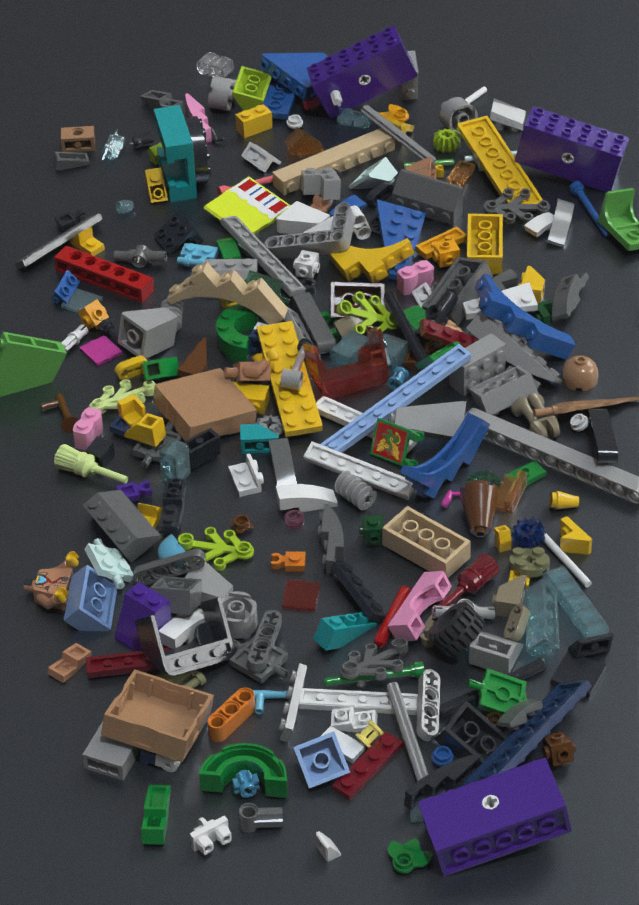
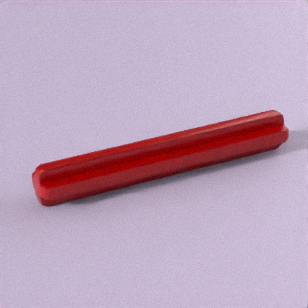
M404 585L400 587L374 638V644L377 647L383 648L391 634L388 624L409 595L410 587Z

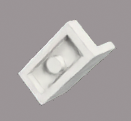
M249 142L241 155L265 173L272 161L279 165L281 163L277 158Z

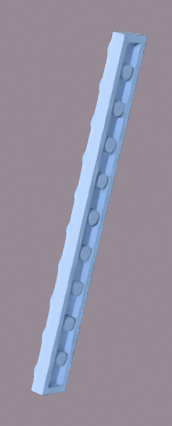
M458 344L320 445L341 453L375 429L377 418L388 420L390 413H393L396 408L406 407L472 359L471 353Z

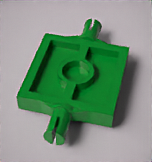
M488 668L484 672L482 682L469 679L467 687L479 691L477 708L488 712H497L503 715L514 705L527 700L525 692L526 681Z

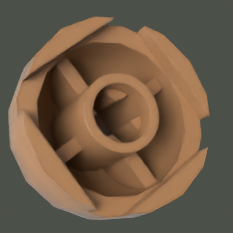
M586 356L569 358L562 368V383L567 388L575 391L576 388H582V391L592 389L597 385L599 376L596 363Z

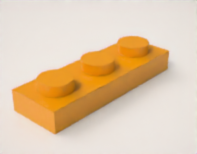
M454 227L416 245L415 251L427 260L432 257L435 243L454 239L456 244L459 245L467 241V234L460 228Z

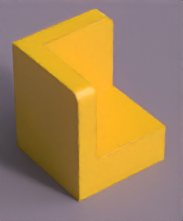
M134 394L117 401L119 416L130 427L146 414L145 405Z

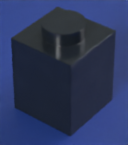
M96 437L86 449V453L94 455L98 466L106 468L115 456L114 442Z

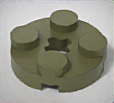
M516 547L509 557V568L514 573L515 570L519 571L520 575L538 577L543 575V571L549 570L550 558L541 547L533 549Z

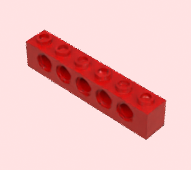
M65 246L54 257L56 271L65 274L66 270H69L79 280L143 303L154 292L153 277L69 246Z

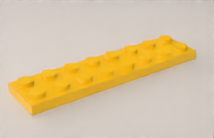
M488 116L457 124V130L499 195L502 196L506 188L514 191L513 198L506 200L505 204L519 196L523 188L529 189L531 194L529 199L524 200L520 204H538L543 200L520 164L514 162V155Z
M293 321L257 326V334L264 359L268 358L265 352L272 348L278 354L270 362V382L285 437L323 431L304 360L299 370L303 372L301 389L283 388L280 385L283 369L291 370L299 353L297 349L299 342Z

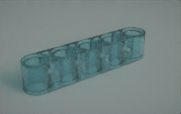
M564 566L543 572L545 585L584 638L610 633L606 621Z

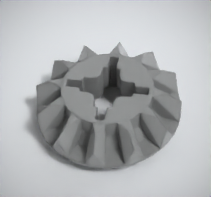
M272 414L268 417L263 415V418H257L255 423L264 426L278 436L284 431L279 416L273 417Z

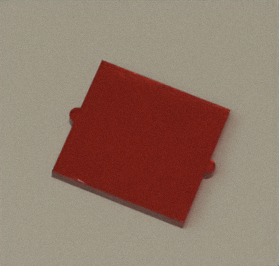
M287 580L282 608L297 609V611H316L321 583L308 582L306 580Z

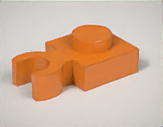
M286 551L285 556L279 553L271 554V569L276 570L285 567V571L305 572L306 552Z

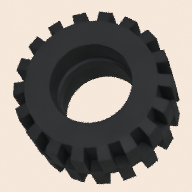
M466 601L460 602L450 607L437 619L430 630L429 639L447 657L456 655L476 639L483 628L484 620Z

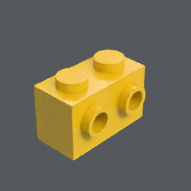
M264 104L235 114L236 131L243 138L272 128V112Z

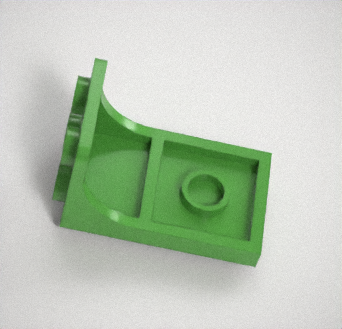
M628 188L608 191L604 197L598 222L628 251L639 249V221L636 219L633 211L635 190Z

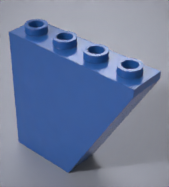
M263 53L259 68L305 101L317 95L312 87L306 68L324 60L328 56L325 53Z

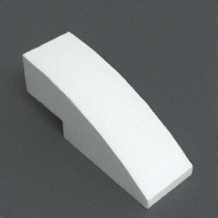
M305 484L276 486V498L280 510L298 508L299 513L324 509V504H329L330 507L338 506L334 490L325 487Z
M196 608L190 615L184 617L176 616L159 630L161 643L171 649L180 647L184 642L190 643L195 638L194 632L197 625L206 622L203 610Z

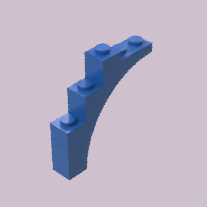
M483 273L475 286L480 297L478 306L482 314L502 321L507 332L525 337L530 348L567 360L576 346L571 335L544 324L522 310L497 287L490 275Z
M468 412L454 436L433 458L418 466L409 467L403 465L400 472L406 475L405 480L413 483L411 487L417 490L416 494L425 499L427 496L435 498L445 479L452 482L463 462L470 465L490 423Z

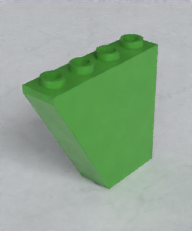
M2 332L0 336V397L53 382L67 354L62 342Z

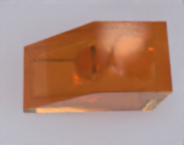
M298 127L285 140L287 151L300 158L325 151L320 141Z

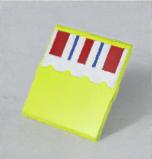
M247 177L206 204L204 209L219 220L224 217L237 216L255 235L273 224L276 218L291 205L251 177Z

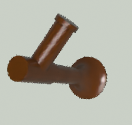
M57 394L55 396L56 400L43 404L40 403L42 411L59 406L64 417L61 424L62 430L66 433H73V427L79 419L71 417L62 394Z

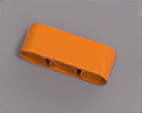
M240 688L208 718V733L212 741H224L254 713L255 694L252 689Z

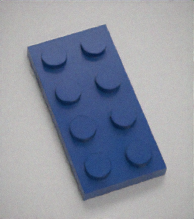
M272 77L263 104L272 112V118L288 120L297 95Z

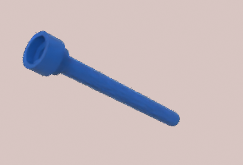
M580 181L573 182L569 190L574 196L579 197L604 237H609L610 232L598 222L599 215L584 194V186Z

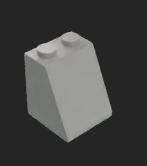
M166 307L121 313L118 343L136 356L151 357L174 346L178 316Z

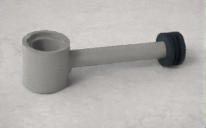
M302 338L297 346L299 353L291 370L283 369L281 387L301 389L303 372L299 370L306 354H309L313 348V342L310 339Z

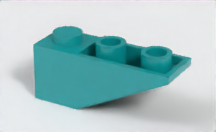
M364 612L321 618L313 639L325 650L339 649L374 628L377 623L369 620Z

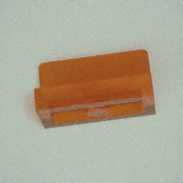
M519 470L516 477L505 475L499 487L496 509L511 514L514 513L528 483L526 472Z

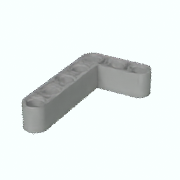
M340 203L335 208L331 230L272 236L265 241V247L277 259L298 257L302 250L316 252L319 255L345 252L350 247L355 215L348 203Z

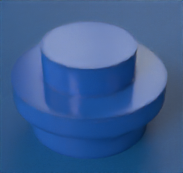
M439 746L432 753V761L435 765L442 767L453 762V753L448 747Z

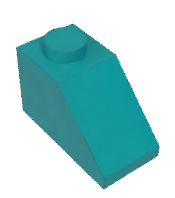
M260 424L240 425L241 454L269 453V440L279 439L277 434Z

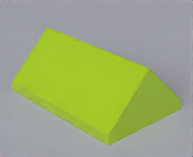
M241 66L232 95L243 111L263 104L272 78L266 72Z

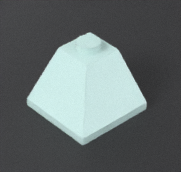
M385 157L365 169L348 187L350 189L375 188L382 182L391 184L398 172Z

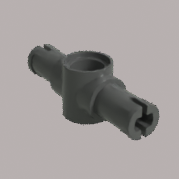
M137 245L135 249H130L129 251H114V261H129L135 267L142 268L146 263L166 262L167 252L151 251V249L144 245Z

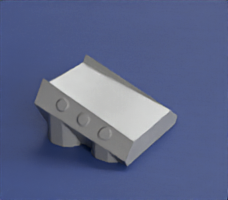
M494 98L490 120L497 130L507 128L514 132L523 131L526 111Z

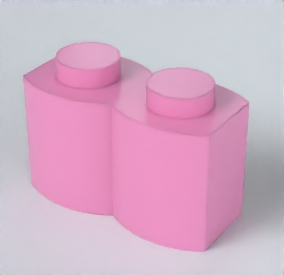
M427 260L419 261L413 266H406L397 271V289L403 295L412 294V291L425 282L429 286L434 284V267Z
M88 407L82 412L81 419L73 427L75 448L86 450L94 439L101 435L103 431L101 410Z

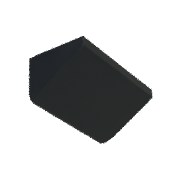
M607 633L578 639L568 647V651L574 658L610 651L614 634Z

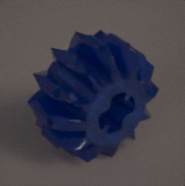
M533 516L529 520L524 517V521L517 520V525L513 526L512 538L518 547L523 549L530 547V549H533L534 546L540 547V542L545 541V527H543L540 520H536Z

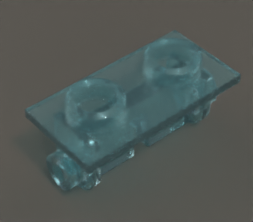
M339 108L341 116H338L337 122H340L341 125L351 126L352 122L355 121L354 127L366 129L369 128L370 123L372 124V120L360 111H354L350 108Z
M118 129L114 135L110 134L102 150L104 153L102 160H104L105 156L111 160L117 159L125 144V138L117 134Z

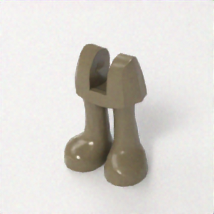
M531 393L528 396V400L525 396H522L512 404L511 412L516 417L524 415L530 424L529 430L546 438H548L547 433L551 438L560 436L559 424L554 415L539 416L540 419L533 415L534 409L544 408L545 402L540 394Z

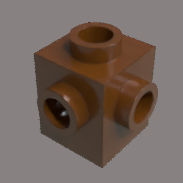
M564 732L554 733L543 738L544 747H542L544 758L548 759L553 766H564L574 761L573 753L576 752L574 741L570 740Z

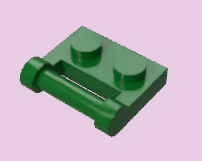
M455 341L415 364L417 369L420 370L428 367L460 343Z

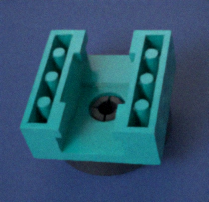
M180 105L154 109L155 127L162 147H157L159 167H162L164 183L170 202L197 198L196 185L208 183L209 175H211V167L208 165L211 159L209 151L207 152L206 142L204 141L206 131L203 128L202 119H198L197 116L184 118Z

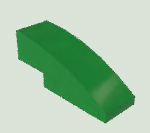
M149 785L141 828L142 844L164 845L171 785Z

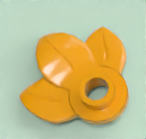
M389 104L388 112L379 113L385 119L405 122L409 119L406 109L393 104Z

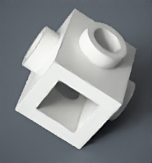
M301 251L293 264L297 277L313 279L320 269L319 253Z

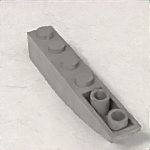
M479 311L468 325L467 329L479 340L492 333L506 344V361L510 364L520 366L535 376L562 383L563 380L558 377L560 374L553 368L549 369L546 366L547 362L539 356L536 357L533 354L534 351L529 346H523L518 336L507 332L503 323H498L495 319L484 316Z

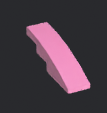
M188 93L185 94L188 117L197 116L198 119H202L203 128L206 131L204 141L206 144L212 142L211 127L208 126L205 108Z

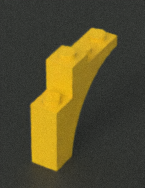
M406 238L387 247L364 249L350 246L345 252L327 255L348 282L364 273L372 283H377L388 276L387 270L415 253L411 242Z

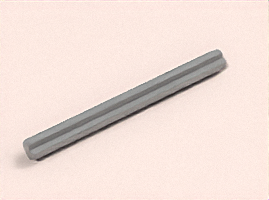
M369 105L362 107L361 112L420 159L423 160L431 157L433 163H435L436 158Z
M397 682L388 683L387 691L418 782L428 775L399 685Z

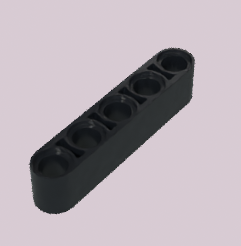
M588 409V429L597 463H617L618 448L608 410Z

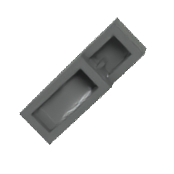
M151 90L140 96L141 100L153 110L180 105L183 114L186 113L183 101L174 100L171 93Z
M288 438L269 440V453L276 486L297 484Z

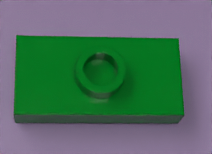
M533 461L504 475V481L514 491H517L546 477L547 471L536 461Z

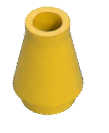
M560 491L550 493L549 507L554 508V510L578 508L579 496H573Z

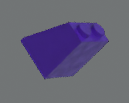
M138 582L124 595L115 640L134 652L142 651L134 620L154 615L159 631L166 623L172 620L170 600Z

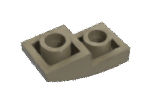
M362 305L357 307V309L365 310ZM348 315L337 320L333 325L341 339H344L353 333V327L363 323L366 319Z

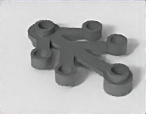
M506 188L502 196L495 201H486L483 206L486 214H503V219L508 224L514 223L516 216L525 224L533 219L531 213H523L522 211H536L538 215L550 212V204L545 200L540 201L538 204H520L530 198L531 191L527 188L521 189L520 195L511 202L503 204L506 200L512 199L514 193L512 189Z
M396 638L391 642L392 648L376 655V644H366L364 646V660L359 663L361 661L359 651L349 652L348 661L342 664L340 675L348 680L356 679L359 675H374L375 679L384 680L387 678V669L384 667H391L393 672H401L404 669L402 660L385 659L393 655H406L408 640Z

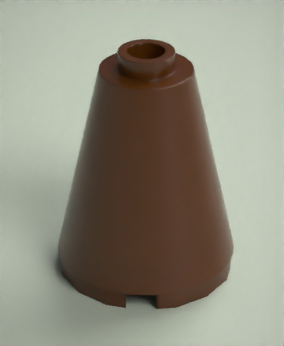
M485 480L470 481L466 483V487L460 488V498L469 529L476 537H484L490 533L499 497L497 485L494 483L493 486L489 485L488 481Z

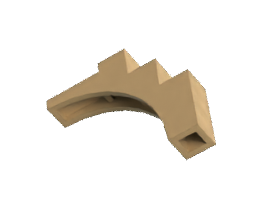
M208 262L196 265L192 269L190 277L186 278L179 285H173L169 290L170 293L167 298L170 304L193 297L226 299L249 308L268 324H275L285 319L288 310L286 305L262 277L246 284L235 270L229 273L225 272L219 276Z

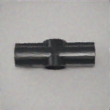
M446 290L437 304L431 305L426 310L425 319L445 326L449 320L448 314L459 301L457 295ZM419 326L415 333L419 339L427 343L430 339L421 337Z

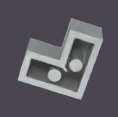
M307 168L306 170H301L300 190L303 195L320 194L323 200H340L341 179L332 168H323V170Z

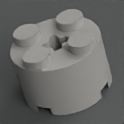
M213 76L210 85L211 91L208 96V107L231 112L232 102L235 99L232 92L236 80Z
M461 97L451 98L441 104L440 121L448 129L457 130L458 123L478 118L477 110Z
M239 591L230 592L229 596L224 598L222 596L221 600L231 638L249 639L258 625L256 601L251 599L249 594Z

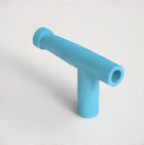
M253 690L256 699V714L263 713L264 699H287L285 698L287 691Z

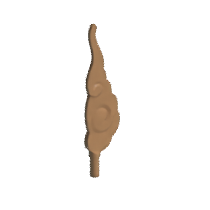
M639 397L562 402L547 408L534 409L533 415L537 417L568 413L575 410L639 400Z

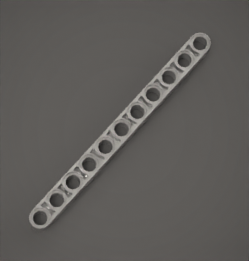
M471 408L468 411L490 423L483 438L484 440L632 503L639 504L638 476L607 463H597L596 458L477 408Z

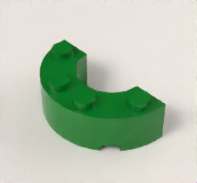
M235 304L220 314L216 322L217 346L219 351L226 355L227 359L236 363L248 362L250 355L249 336L242 335L241 333L253 330L259 321V315L240 304Z
M239 743L223 747L221 752L215 755L211 754L199 771L200 791L223 792L224 787L235 778L239 771L249 770L252 775L257 773L259 782L265 788L266 796L288 798L287 772L284 763L274 755L273 751L260 745Z

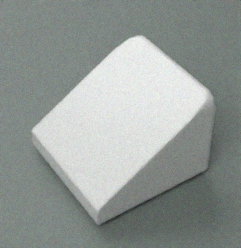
M320 831L316 832V847L327 862L341 856L340 851L330 838Z

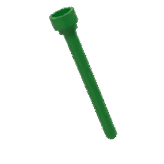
M413 662L409 667H404L401 672H393L389 669L387 670V678L411 675V677L418 679L424 672L423 662ZM359 675L353 680H348L342 676L325 678L323 684L325 686L377 679L374 678V675Z

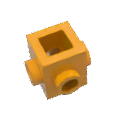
M455 240L435 243L434 251H432L433 260L438 263L440 268L452 265L456 258L460 257V248Z
M98 299L77 311L81 322L88 330L93 327L98 329L100 322L109 318L105 307L100 304Z

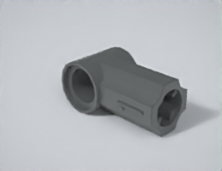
M253 803L241 805L239 808V829L245 833H252L261 827H282V807L258 808Z

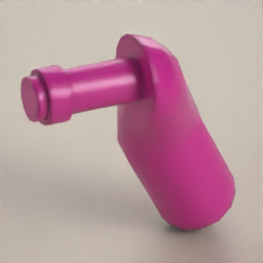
M449 490L443 498L441 506L447 508L452 500V496L460 497V492Z

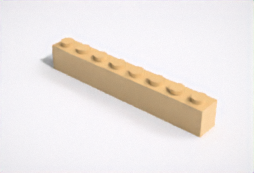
M382 128L272 172L273 186L283 195H287L301 188V170H306L307 168H315L316 170L332 168L337 169L339 172L345 171L395 150V138Z

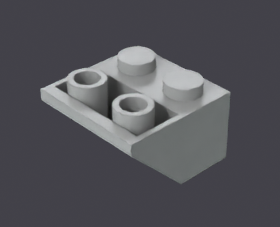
M480 632L469 646V664L508 674L512 670L523 648V644L486 632Z

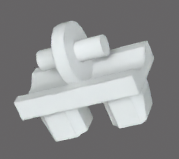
M225 815L215 821L212 819L208 822L201 817L197 821L199 826L190 833L192 840L191 848L194 852L200 850L204 855L212 852L214 841L219 840L222 845H225L232 840L228 819Z

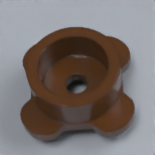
M243 514L237 515L230 523L231 527H234L238 534H242L254 527V524L250 523L249 517Z

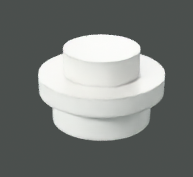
M291 115L287 120V126L291 129H298L303 125V120L299 115Z
M576 414L570 420L571 428L576 432L583 431L588 426L589 419L583 414Z

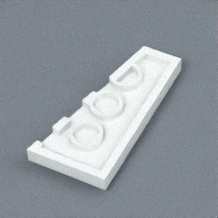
M530 283L502 291L525 312L538 310V304ZM480 298L463 302V311L467 320L474 319L478 312L481 311L478 306Z

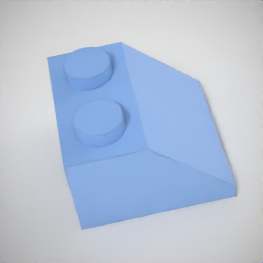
M334 731L293 747L309 789L350 773Z

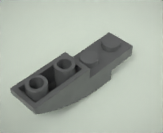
M587 272L574 274L560 281L553 299V321L567 319L570 317V313L577 308L576 305L581 300L578 295L579 291L590 278Z
M324 504L323 512L319 513V523L322 526H318V537L321 538L324 552H327V554H323L322 565L326 566V575H334L330 567L336 560L344 561V537L341 523L336 513L329 504Z

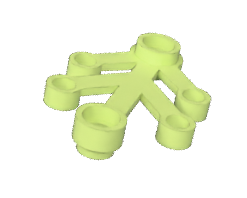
M122 380L120 382V389L116 394L113 386H105L103 388L104 394L100 398L94 399L89 407L101 410L102 414L107 409H118L117 401L132 394L144 403L146 401L145 396L154 395L156 383L153 380H148L143 383V387L127 392L132 388L131 381Z

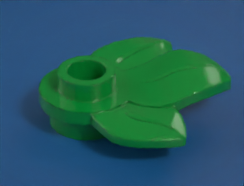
M417 838L403 845L396 841H391L388 846V855L393 859V868L399 873H409L414 868L424 867L433 857V852L421 851V845Z

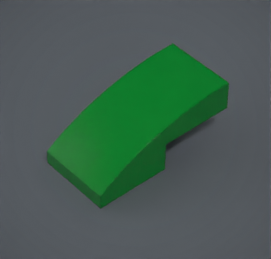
M233 237L216 240V246L220 250L222 259H241L239 249Z

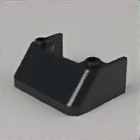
M221 597L201 602L206 622L197 625L195 628L196 642L167 651L163 650L154 615L134 620L144 655L164 675H179L227 661L234 655V645Z

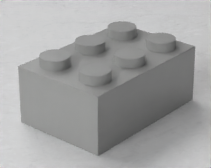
M492 333L466 347L465 349L471 353L472 359L449 375V385L463 396L470 393L468 388L505 371L506 344Z

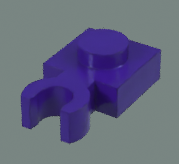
M143 481L140 485L131 482L116 486V490H121L131 502L140 500V496L148 497L152 495L149 481Z

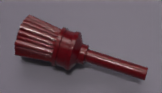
M485 553L478 556L470 567L465 568L458 575L457 588L437 606H450L463 593L476 594L486 582L498 575L500 568L496 560Z

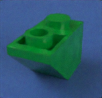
M177 357L141 363L144 382L179 376L177 375L179 367Z

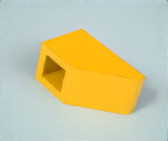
M162 167L145 170L143 174L150 202L168 201Z
M527 266L526 272L522 273L521 283H530L538 304L542 302L544 296L545 279L531 266Z
M147 413L135 422L124 435L127 438L156 447L166 437L163 418Z

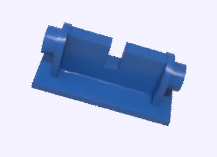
M66 270L52 295V301L56 304L62 301L67 304L80 283L69 270Z

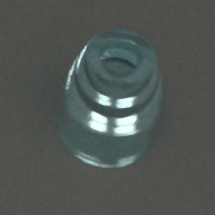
M125 199L117 201L115 203L117 213L119 215L128 213L134 208V203L131 200Z

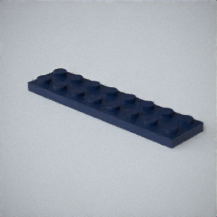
M588 679L559 683L542 700L543 709L535 711L534 715L527 716L528 722L519 725L520 728L513 730L460 787L488 778L491 775L508 771L524 762L525 756L538 747V743L550 734V730L562 721V717L572 711L574 705L586 696V692L592 687Z

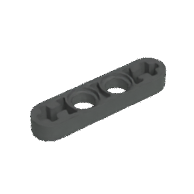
M193 549L137 566L134 569L133 581L136 584L140 582L148 585L155 583L162 576L175 577L201 569L205 565L206 554L200 549ZM180 562L184 566L176 567L173 565V563ZM155 568H163L165 572L159 573Z
M276 610L266 611L262 617L248 654L247 666L251 671L259 672L267 666L282 623V615ZM271 632L272 635H263L262 633ZM258 646H266L267 648H266V649H258L257 647H258Z

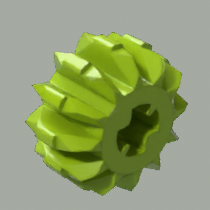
M444 128L434 133L433 145L437 152L442 151L443 154L445 152L450 154V152H456L460 147L461 137L457 130Z

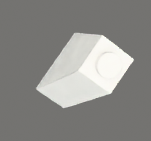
M296 201L276 218L277 232L284 234L303 233L330 218V215Z

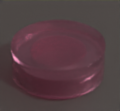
M298 510L287 512L285 514V525L292 529L302 527L304 525V514Z

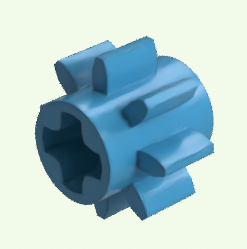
M249 770L239 771L235 778L232 779L235 794L240 793L242 797H251L257 792V789H260L257 773L252 775Z

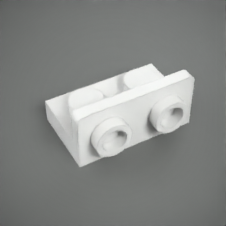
M246 454L247 462L228 466L230 477L239 497L262 492L263 475L261 472L258 473L257 461L252 459L251 454Z

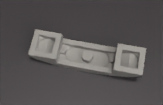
M557 199L547 243L564 247L574 203Z

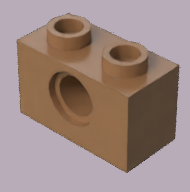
M94 126L61 128L62 152L95 151Z

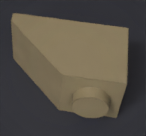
M521 575L499 586L497 594H493L492 598L495 615L509 617L514 606L523 604L526 591V575Z

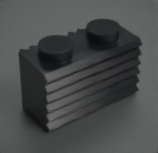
M211 428L179 445L180 460L190 470L215 458L218 454L221 455L220 436Z

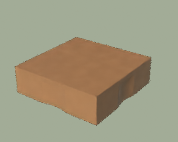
M221 368L155 384L153 403L165 418L171 421L184 441L195 437L209 428L221 436L240 432V425L255 424L257 409L230 378H225L224 371Z
M134 669L124 684L120 695L113 700L105 712L101 735L183 762L211 715L214 695L191 687L174 684L163 678Z

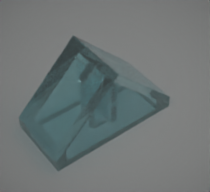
M382 334L383 348H387L392 371H394L396 367L403 363L409 351L408 341L388 334Z

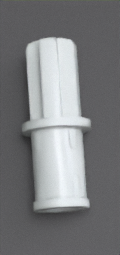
M79 325L75 331L70 332L67 338L62 341L66 352L74 345H78L80 340L88 334L87 327L81 330L85 325Z

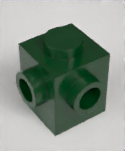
M362 516L363 524L359 525V534L363 536L364 547L384 546L382 544L383 516Z

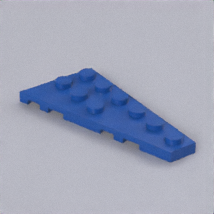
M377 200L376 209L378 210L377 216L380 222L379 228L382 245L387 247L408 238L415 252V246L417 245L426 213ZM413 255L387 270L388 279L397 281V271L410 266Z

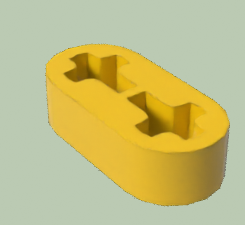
M140 355L120 362L115 367V374L120 380H127L142 374L141 363L148 360Z

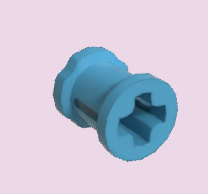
M396 367L393 371V376L387 381L388 387L392 390L399 388L409 378V372L403 367Z

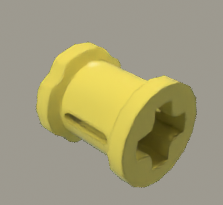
M369 720L368 725L363 731L355 736L369 749L371 743L379 735L382 736L384 732L372 720Z

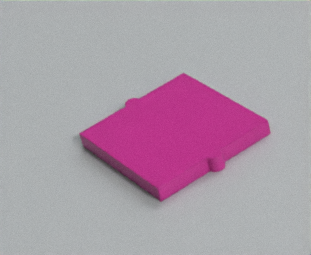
M105 335L96 340H91L80 347V351L96 366L111 361L122 354V351Z

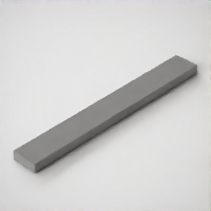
M237 216L221 218L222 226L254 259H257L260 266L289 296L306 292V288Z

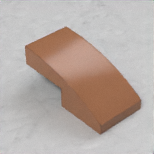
M316 194L310 207L327 213L333 200H323L320 194Z
M75 643L62 652V659L48 667L47 674L64 683L79 671L86 663V657H90L92 652Z

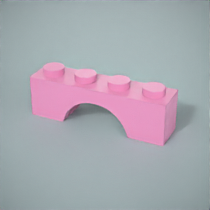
M444 571L424 572L388 624L395 639L405 638L408 641L418 639L425 628L420 615L433 603L443 600L452 587Z

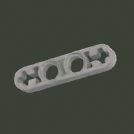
M427 669L419 677L416 731L422 740L431 741L439 731L440 676L436 671ZM425 693L430 694L433 700L428 699ZM424 710H428L432 717L428 716Z

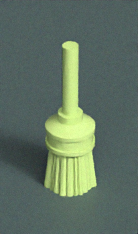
M66 444L60 445L55 454L54 465L57 469L74 472V474L81 475L84 478H87L90 474L97 473L124 484L128 482L127 476L98 466L94 455L79 452Z

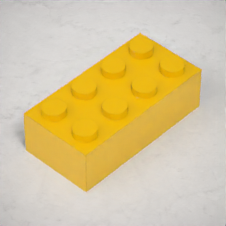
M468 214L467 258L486 261L492 274L502 273L503 214Z

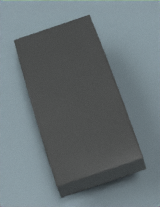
M527 699L514 705L500 717L497 725L507 727V730L520 728L519 725L528 722L527 716L534 715L535 711L543 709L542 700Z

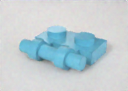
M185 243L180 257L177 258V264H183L186 267L202 265L205 259L217 258L219 253L218 247Z

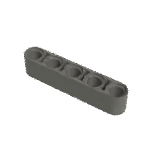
M310 292L292 296L293 309L299 314L318 353L322 355L336 351L335 339Z

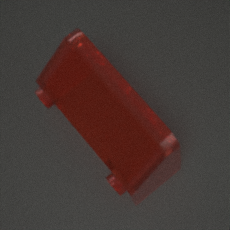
M371 325L366 326L369 344L359 348L357 352L358 362L326 370L324 361L319 358L318 347L307 342L302 343L308 373L322 396L332 399L379 386L388 381L389 369L381 328Z

